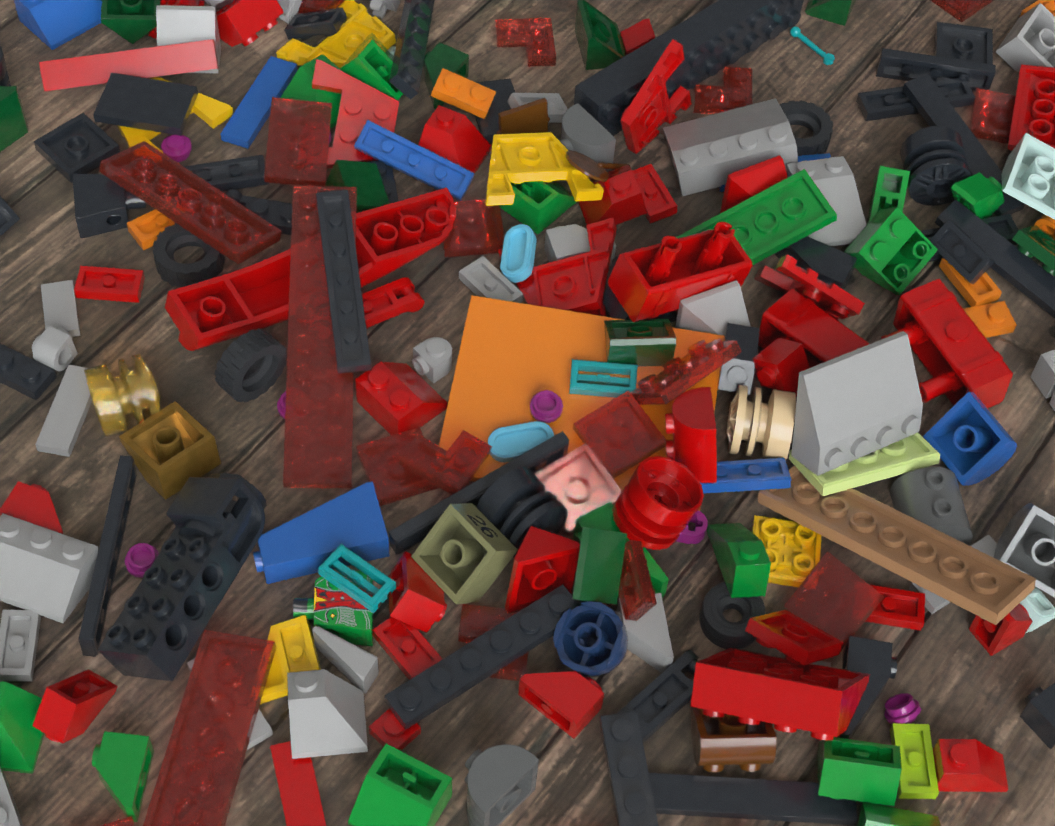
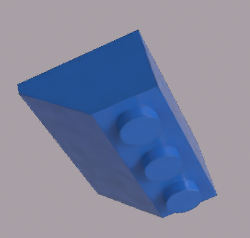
M14 0L19 21L51 50L101 23L102 0Z

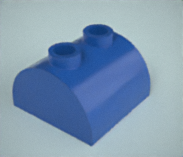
M968 392L923 436L940 453L942 461L955 473L956 478L963 486L976 484L991 476L1012 457L1017 448V443L974 392Z

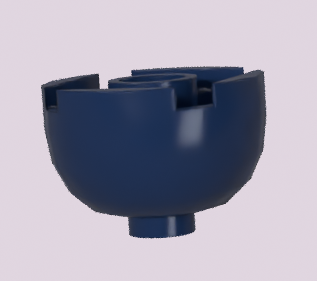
M586 601L573 610L568 609L556 624L553 637L554 646L557 648L559 658L567 667L582 675L599 676L609 673L620 664L627 651L628 635L623 621L613 609L600 602Z

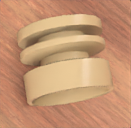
M738 385L736 394L730 403L726 430L729 443L728 452L738 454L741 440H746V456L752 455L756 442L762 443L764 458H785L786 460L793 434L796 393L773 389L767 404L762 403L760 387L754 388L751 401H747L748 387L746 385Z

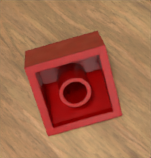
M234 0L216 12L220 39L231 47L240 43L245 47L258 38L256 34L258 31L263 29L265 32L278 24L276 18L283 14L284 11L277 0Z
M379 362L371 370L366 371L355 379L357 402L398 443L447 409L448 402L407 363Z

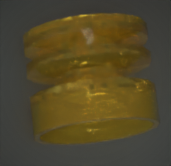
M140 353L131 356L134 371L129 372L123 358L118 359L119 375L114 377L106 364L84 370L88 388L105 437L127 431V414L132 413L139 424L144 421L143 409L148 410L149 416L159 411L160 397L152 372L143 361Z

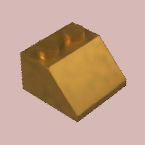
M176 401L119 436L121 443L128 454L134 459L135 465L146 482L165 500L179 492L189 477H201L221 464L215 437Z

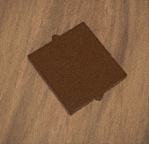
M546 98L498 113L499 130L496 134L548 132L550 117L548 116Z

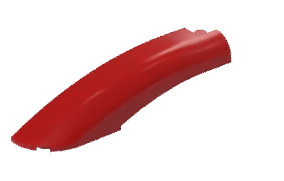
M447 188L351 215L361 288L441 244L449 236L456 218V207L453 197ZM321 233L256 264L168 291L165 309L180 331L178 341L189 351H194L239 337L253 329L258 330V328L270 327L328 304L329 298Z

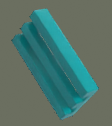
M572 359L569 394L635 399L638 365ZM578 371L630 375V378L610 377V375L578 374Z
M340 544L318 567L319 575L372 613L378 609L380 602L383 603L387 599V594L389 592L393 593L396 589V582L343 544ZM340 557L343 558L345 561L353 565L355 568H357L362 573L370 577L372 580L377 582L382 587L378 589L373 584L364 579L362 575L357 573L355 570H351L349 567L341 563L338 559ZM330 567H332V568H334L335 570H337L339 573H341V574L344 575L346 578H348L349 580H351L352 582H354L356 585H358L359 587H361L363 590H365L366 592H368V593H369L370 595H372L373 597L369 596L367 593H365L364 591H362L360 588H358L357 586H355L353 583H351L350 581H348L346 578H344L343 576H341L340 574H338L336 571H334V570L331 569Z

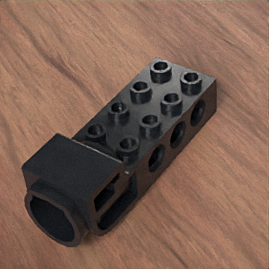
M224 472L211 474L209 477L188 478L166 513L175 524L173 533L162 545L157 558L144 573L141 583L133 595L126 601L123 611L114 625L109 628L105 639L98 648V651L120 673L125 676L173 682L263 532L265 526L264 509L267 506L266 499L253 484L238 474ZM234 495L239 498L237 502L232 499Z

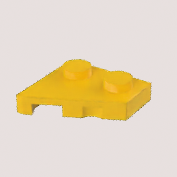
M306 615L271 626L267 639L268 649L263 654L260 664L262 673L258 688L254 689L252 694L256 705L288 696L287 673L321 670L310 623Z

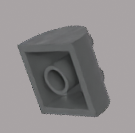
M577 103L570 107L562 118L560 142L568 151L572 150L584 154L597 163H613L616 138L581 105Z
M926 467L908 472L892 484L889 492L894 509L965 544L971 543L973 534L954 472L942 467Z
M1029 503L1013 516L1004 529L997 543L994 558L1036 578L1035 587L1054 598L1055 517Z
M503 744L490 747L485 751L481 749L476 750L465 763V767L469 770L464 781L467 783V818L470 826H499L536 789L539 759L528 750L516 745Z

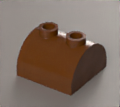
M691 707L692 746L697 766H702L705 771L712 773L723 771L724 765H739L740 769L744 771L754 772L761 769V764L774 763L777 736L772 723L760 721L759 725H749L739 722L738 716L725 714L724 717H710L702 714L703 709Z

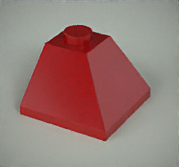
M438 105L426 122L418 144L474 174L491 151V145L466 115Z
M779 155L728 174L720 214L788 178L782 157Z
M629 165L607 172L609 178L605 182L593 178L590 179L594 185L599 183L604 190L602 200L578 201L587 225L609 218H614L616 225L647 214L641 190Z

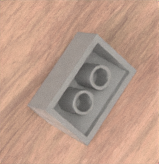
M3 513L0 516V601L64 623L90 589L98 555V546Z

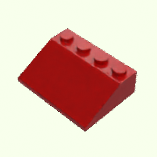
M1021 64L1008 142L1009 150L1013 151L1025 133L1055 148V68Z
M728 648L696 662L690 707L703 709L702 714L710 717H724L725 714L738 716V721L744 724L759 725L760 721L774 724V729L778 731L793 733L797 729L810 731V736L813 738L833 740L834 737H838L847 730L867 687L870 674L813 663L800 666L791 663L786 658Z

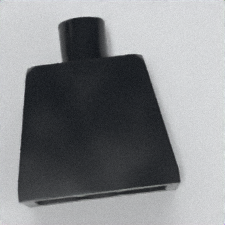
M73 174L75 219L80 238L127 228L129 210L146 208L144 189L126 191L124 178L120 174Z

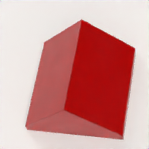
M531 526L514 558L505 603L506 611L512 612L524 609L562 584L571 594L579 558V542Z

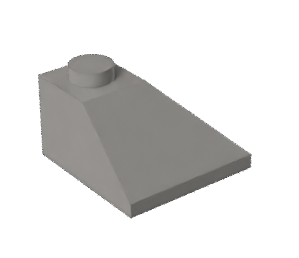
M736 280L680 300L675 328L725 336L727 323L750 326L741 287Z
M325 669L287 673L292 759L368 752L364 692Z

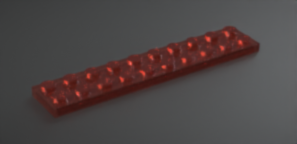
M293 186L284 488H352L354 372L338 373L316 192L348 190L356 246L357 187Z

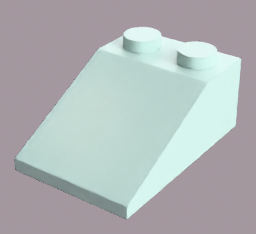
M1025 133L1009 154L1001 174L1002 191L1055 220V148Z

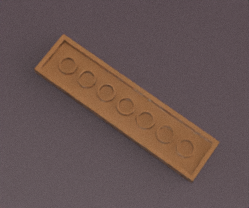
M795 465L789 469L791 477L790 488L760 490L758 493V503L774 512L797 522L994 625H997L1034 590L1036 578L853 488L822 496Z

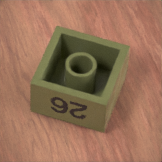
M472 503L450 504L411 557L449 598L458 605L479 602L518 549Z

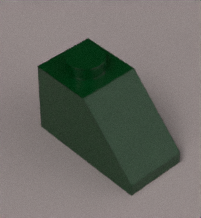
M441 42L432 51L426 53L423 65L425 83L434 109L438 105L443 106L446 103L431 96L442 68L465 78L469 75V55Z

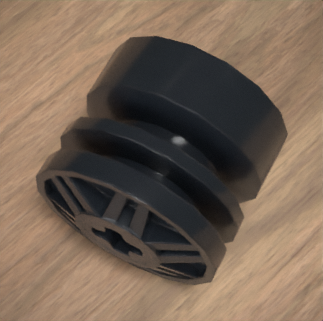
M931 126L911 134L902 143L900 156L904 170L910 171L908 180L910 197L917 203L926 206H939L953 202L954 197L951 187L956 182L971 176L960 134L954 129L945 126Z
M528 467L515 468L497 479L483 494L476 507L518 550L531 526L558 534L568 519L569 512L561 501H557L558 499L551 491H545V485Z

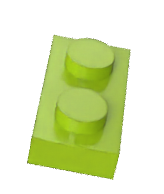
M893 723L890 728L892 745L900 746L902 765L898 798L936 799L939 790L929 724Z

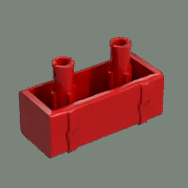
M718 222L712 230L702 231L701 233L682 238L665 236L659 244L621 253L608 279V285L632 322L646 318H656L660 314L678 310L680 300L736 280L741 287L753 264L734 237L735 230L731 229L732 226L726 222Z
M936 279L902 294L893 322L897 331L883 335L881 338L884 339L902 331L908 334L912 351L932 376L931 379L918 383L922 402L927 403L929 400L945 394L954 406L968 392H974L987 408L1001 403L1004 400L1013 372L1003 361L1002 355L992 347L958 303L954 293L948 290L941 279Z
M793 288L763 313L758 346L762 349H765L777 338L802 343L809 368L870 344L815 305L813 300L804 297Z

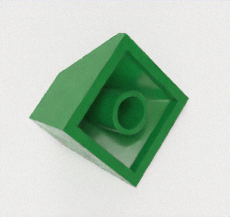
M322 54L299 67L279 99V106L303 128L313 122L322 123L328 129L333 128L337 124L342 94L312 88L316 59L339 69Z
M0 681V767L3 771L33 774L44 733L32 725L42 698L13 684Z

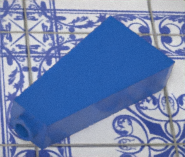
M373 481L364 483L262 534L258 539L259 551L253 552L257 573L264 571L267 584L318 573V567L340 544H343L365 561L389 557V538ZM341 557L338 559L346 566L351 565Z

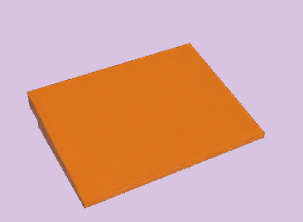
M471 295L433 475L475 482L507 464L508 462H499L493 459L489 454L488 438L490 434L501 427L537 421L530 412L531 399L537 393L549 390L561 398L563 411L556 421L546 424L552 428L554 436L563 431L568 437V454L535 475L545 485V491H551L554 495L605 504L611 501L614 505L623 488L629 483L634 471L643 460L654 456L666 457V440H673V434H666L665 414L672 413L673 402L679 395L691 389L711 387L715 411L725 336L673 328L676 336V348L672 366L638 367L635 399L569 394L572 359L607 362L604 321L623 319ZM578 371V374L610 375V377L630 378V375Z

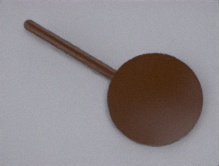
M572 150L567 151L565 154L566 159L577 170L602 182L607 181L609 178L605 169H617L629 165L597 163L586 155Z

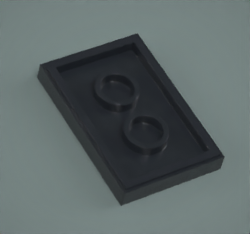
M111 73L93 113L94 120L100 123L181 136L198 95L197 86Z

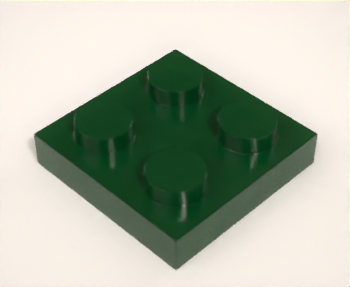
M1037 225L1019 229L1012 239L1019 244L1017 249L1030 258L1035 256L1043 262L1042 268L1055 276V239Z

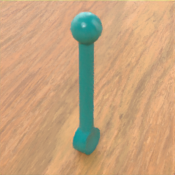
M795 26L790 29V35L798 37L823 58L824 64L832 65L834 63V55L826 54L804 36L799 27Z

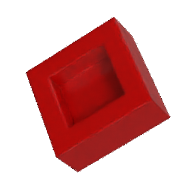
M390 709L368 727L369 734L383 747L387 743L400 751L421 733V727L417 723L405 730Z

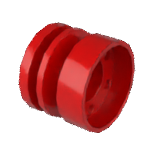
M662 456L648 457L638 465L629 483L623 488L622 493L616 499L612 509L614 521L622 533H627V538L641 547L653 550L667 549L677 541L680 533L684 531L686 524L702 505L704 498L702 485L695 474L685 465Z

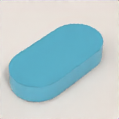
M515 225L504 236L500 269L503 275L513 283L526 280L533 271L537 239L533 230L528 225Z
M541 421L501 427L490 434L488 438V451L493 459L499 462H510L553 437L554 432L548 424Z

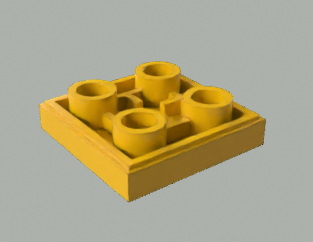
M754 515L752 533L762 540L771 562L768 583L817 590L822 535L795 521Z

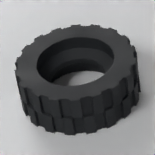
M792 100L788 103L780 104L790 125H801L813 131V137L802 139L794 137L797 144V155L826 153L833 132V122L830 120V115L814 103H807L802 100Z
M189 220L164 228L165 230L162 233L160 232L157 235V240L153 244L156 269L158 274L161 275V279L164 282L167 281L169 285L181 288L218 277V274L222 273L223 264H225L222 239H220L219 233L215 232L212 226H207L200 221L193 222ZM198 246L204 250L205 255L203 259L195 263L182 264L175 261L174 253L183 247Z
M260 328L258 330H250L248 333L239 336L237 340H234L227 350L223 352L214 373L216 375L215 381L237 402L241 403L243 401L245 403L252 399L255 400L258 396L267 392L283 373L287 363V349L268 331Z

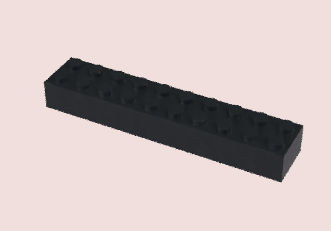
M719 0L575 86L574 105L577 103L581 105L611 135L615 136L623 130L621 116L624 110L630 106L672 39L683 45L685 59L666 81L668 99L671 98L680 86L687 90L695 88L706 78L715 76L724 67L736 63L745 54L755 51L768 40L775 39L789 27H794L801 19V9L804 0Z

